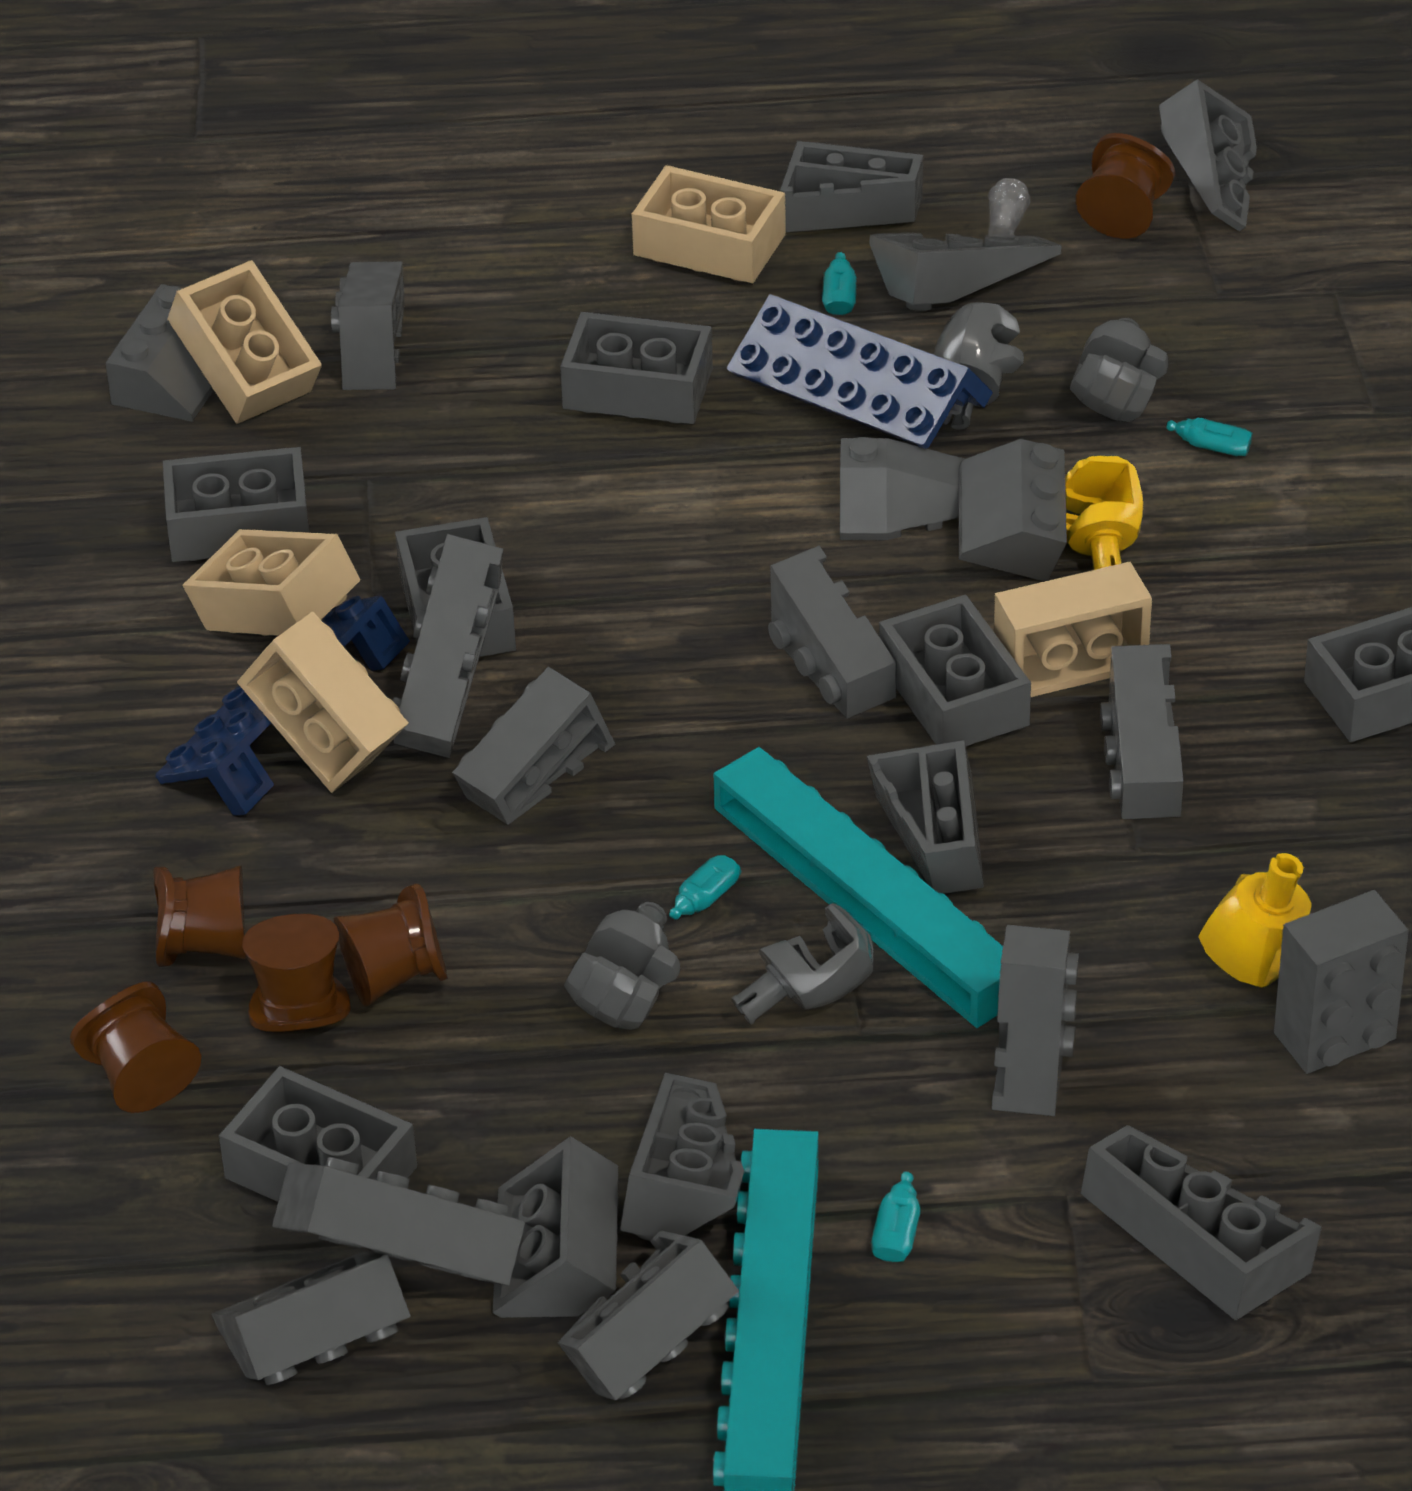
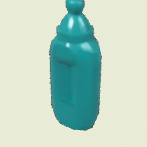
M838 252L835 255V259L830 263L823 276L822 302L826 311L833 315L850 313L856 303L857 277L850 263L845 259L846 256L843 252Z
M1188 418L1178 423L1170 420L1166 425L1168 431H1176L1184 441H1188L1192 446L1234 456H1246L1253 438V432L1245 428L1204 418Z
M717 855L707 860L682 883L675 898V908L669 911V916L674 920H678L681 915H692L695 912H701L710 907L737 882L742 872L740 866L733 859L725 855Z
M910 1172L901 1174V1181L892 1186L890 1192L885 1195L879 1205L871 1247L874 1256L884 1261H904L913 1247L921 1209L916 1198L917 1192L911 1184L914 1177Z

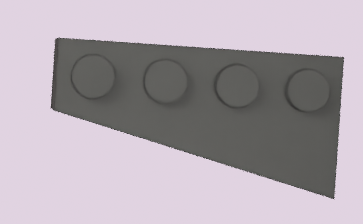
M447 534L438 567L433 566L426 589V594L430 595L427 609H420L413 634L414 638H418L415 653H407L402 668L400 681L406 682L403 697H394L393 699L400 713L409 722L394 738V744L447 758L451 757L501 584L503 548Z
M1129 1125L1089 1147L1081 1195L1235 1321L1311 1273L1322 1226L1305 1217L1300 1224L1279 1213L1280 1204L1262 1195L1256 1201L1232 1189V1179L1215 1170L1210 1173L1198 1171L1187 1165L1188 1156Z
M327 1157L325 1166L288 1163L272 1227L289 1232L317 1234V1239L356 1248L365 1247L369 1248L371 1253L388 1254L390 1258L409 1262L413 1260L425 1267L488 1283L509 1286L525 1221L507 1216L509 1206L483 1199H477L476 1207L458 1203L459 1192L428 1185L426 1194L408 1189L410 1182L408 1178L378 1171L376 1180L357 1175L360 1165Z

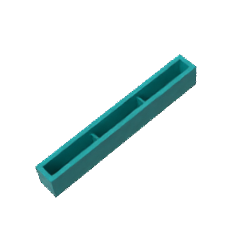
M757 747L713 773L714 808L825 902L829 905L834 903L846 910L870 934L875 944L973 1026L978 1028L998 1015L1003 946L991 937L979 922L969 919L953 905L945 894L936 892L919 877L912 867L903 865L886 850L879 840L870 838L853 823L847 814L837 811L821 797L814 787L804 784L789 771L782 761L775 760L762 748Z
M754 1129L752 1151L743 1150L741 1159L744 1169L742 1183H749V1192L739 1191L737 1223L746 1224L745 1233H735L733 1263L734 1266H742L741 1275H731V1280L739 1292L730 1299V1308H738L737 1318H727L726 1351L734 1352V1361L723 1362L722 1396H730V1406H719L717 1434L718 1440L726 1441V1451H715L714 1486H724V1491H795L819 1171L818 1131Z

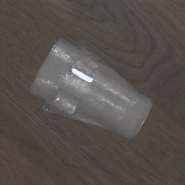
M1006 178L998 181L989 191V235L1014 236L1015 230L1031 202L1028 189L1024 183L1016 179Z

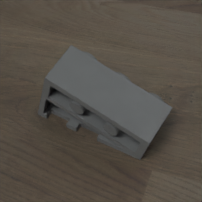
M797 141L780 192L785 193L786 232L915 222L923 197V155Z
M351 262L347 277H340V292H336L335 306H332L331 328L332 333H340L343 390H396L395 363H399L400 354L399 349H394V342L396 337H401L405 307L403 262Z
M819 545L770 565L771 622L768 625V631L774 645L778 649L783 648L794 660L798 671L803 676H808L820 689L824 700L828 704H834L848 719L896 698V662L867 617L864 615L856 618L846 603L844 597L849 596L850 591L842 580L833 583L823 567V562L826 561L827 556Z
M1170 644L1111 646L1109 702H1100V726L1102 732L1110 731V736H1105L1104 739L1105 763L1115 767V770H1109L1110 799H1119L1122 819L1181 817L1183 772L1178 726H1174L1171 702H1175L1174 685H1169Z
M965 741L868 755L867 761L876 798L928 885L936 892L943 894L983 888L984 880L974 784Z
M1016 925L1006 926L1000 968L997 1022H999V1048H996L994 1065L998 1068L993 1091L992 1110L1055 1116L1063 1056L1073 1057L1076 1026L1066 1025V1021H1075L1077 990L1068 989V984H1077L1079 953L1069 952L1070 931Z
M660 1230L650 1241L656 1248V1251L640 1268L636 1263H630L620 1274L626 1284L608 1300L604 1296L599 1297L558 1342L559 1346L596 1394L613 1400L618 1398L624 1399L633 1395L645 1384L647 1380L645 1374L660 1361H669L680 1354L688 1344L686 1338L701 1325L706 1326L715 1322L727 1311L729 1307L727 1302L739 1290L701 1239Z

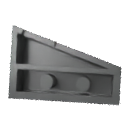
M547 667L536 680L527 685L522 696L506 714L500 716L493 723L491 730L478 745L462 757L458 767L452 773L467 799L509 825L552 793L549 784L565 772L572 776L576 775L584 769V764L581 760L597 748L606 752L616 744L591 693L552 668Z

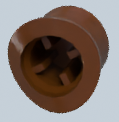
M1123 133L1107 134L1095 146L1092 155L1093 175L1078 188L1076 207L1083 220L1100 233L1124 239L1138 237L1150 227L1153 219V201L1162 196L1171 186L1175 176L1174 166L1161 150L1140 138Z
M239 865L218 873L185 880L182 877L173 878L166 867H154V889L158 904L156 933L157 965L159 967L171 966L178 954H186L187 951L221 954L246 960V954L242 946L243 937L245 936L242 866Z
M415 883L404 888L398 897L397 903L393 904L389 909L334 917V924L339 931L338 941L354 990L363 1005H371L388 991L418 974L424 976L433 972L440 981L449 979L426 894L420 884Z
M287 914L264 920L246 932L243 937L242 946L259 984L249 1003V1020L253 1027L269 1032L309 1029L336 1023L350 1013L351 1003L349 994L342 983L333 976L339 931L331 920L314 914Z
M148 981L134 984L98 1005L75 1025L70 1035V1043L78 1055L91 1063L103 1066L109 1079L116 1105L121 1110L129 1113L149 1111L173 1099L191 1083L201 1066L202 1056L199 1048L165 1021L166 1001L164 995L156 984Z

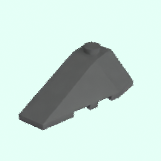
M670 1073L664 1074L629 1174L620 1231L634 1233L638 1237L650 1241L660 1230L684 1236L735 1207L743 1181L744 1169L742 1162L736 1161L734 1155L736 1144L733 1135H728L725 1122L727 1115L716 1083Z

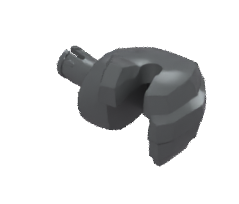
M969 303L961 307L950 318L936 344L933 355L970 368L993 392L986 405L994 402L999 396L1003 374L1014 373L1024 362V353L1019 348L1008 345L1020 334L1017 318L998 304ZM966 402L964 406L954 403L944 424L947 425L952 414H955L950 427L953 429H965L970 424L973 408L980 406Z
M1121 318L1119 320H1110L1095 327L1086 341L1070 385V390L1083 404L1095 412L1116 421L1131 422L1137 419L1147 407L1156 380L1167 373L1169 361L1167 353L1153 346L1145 331L1133 319Z
M644 902L639 905L636 912L623 909L611 913L603 919L594 931L585 953H582L564 984V988L574 1002L585 1012L614 1028L628 1030L639 1028L651 1012L657 1000L659 989L663 985L676 980L680 973V962L678 957L669 950L667 937L662 930L667 922V915L662 907L653 902Z
M832 903L825 907L828 925L822 930L833 957L820 966L809 952L801 936L759 949V954L766 964L767 972L738 995H734L731 1000L741 1015L745 1014L744 1018L751 1025L757 1018L785 997L790 1000L793 999L803 1010L829 1005L853 991L867 980L873 972L874 949L870 934L846 910Z

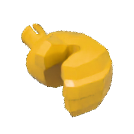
M1091 456L1078 461L1065 477L1066 509L1080 514L1078 516L1066 513L1067 543H1069L1071 549L1080 554L1092 556L1093 567L1096 570L1122 564L1120 551L1131 546L1140 532L1143 516V497L1136 468L1129 461L1119 456Z
M1279 853L1276 855V858L1272 857L1268 872H1257L1252 875L1241 874L1235 886L1219 903L1198 936L1207 955L1220 968L1238 981L1258 987H1265L1277 980L1280 969L1283 925L1310 914L1312 903L1307 893L1297 884L1304 868L1302 862L1293 855Z

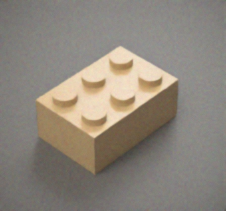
M666 165L632 212L633 255L753 284L786 235L785 193Z
M253 260L177 291L167 320L236 424L312 391L322 364Z
M239 529L182 586L207 631L279 636L312 611L322 620L333 608L346 600L347 593L360 581V578L338 534Z
M1131 562L1117 564L995 593L994 633L1031 681V697L1109 679L1111 646L1149 645L1152 597Z
M313 611L273 639L237 681L239 686L331 793L371 764L409 724L400 713L398 706L391 699L387 698L368 676L365 667L349 654L337 640L333 630L323 623Z

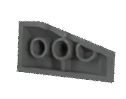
M1197 79L1159 105L1162 122L1160 129L1210 212L1240 232L1246 228L1250 196L1245 187L1246 183L1253 179L1254 172L1248 166L1249 160L1256 156L1257 150L1252 116Z
M921 233L872 234L869 239L870 247L889 295L905 301L906 308L921 311L931 310L932 304L953 302L1061 254L1062 245L1038 236L986 235L984 243L981 239L961 236L960 234H945V241L922 238L923 235Z
M841 438L840 540H890L901 537V530L925 525L927 531L941 529L942 521L959 518V465L965 458L924 449L888 438Z

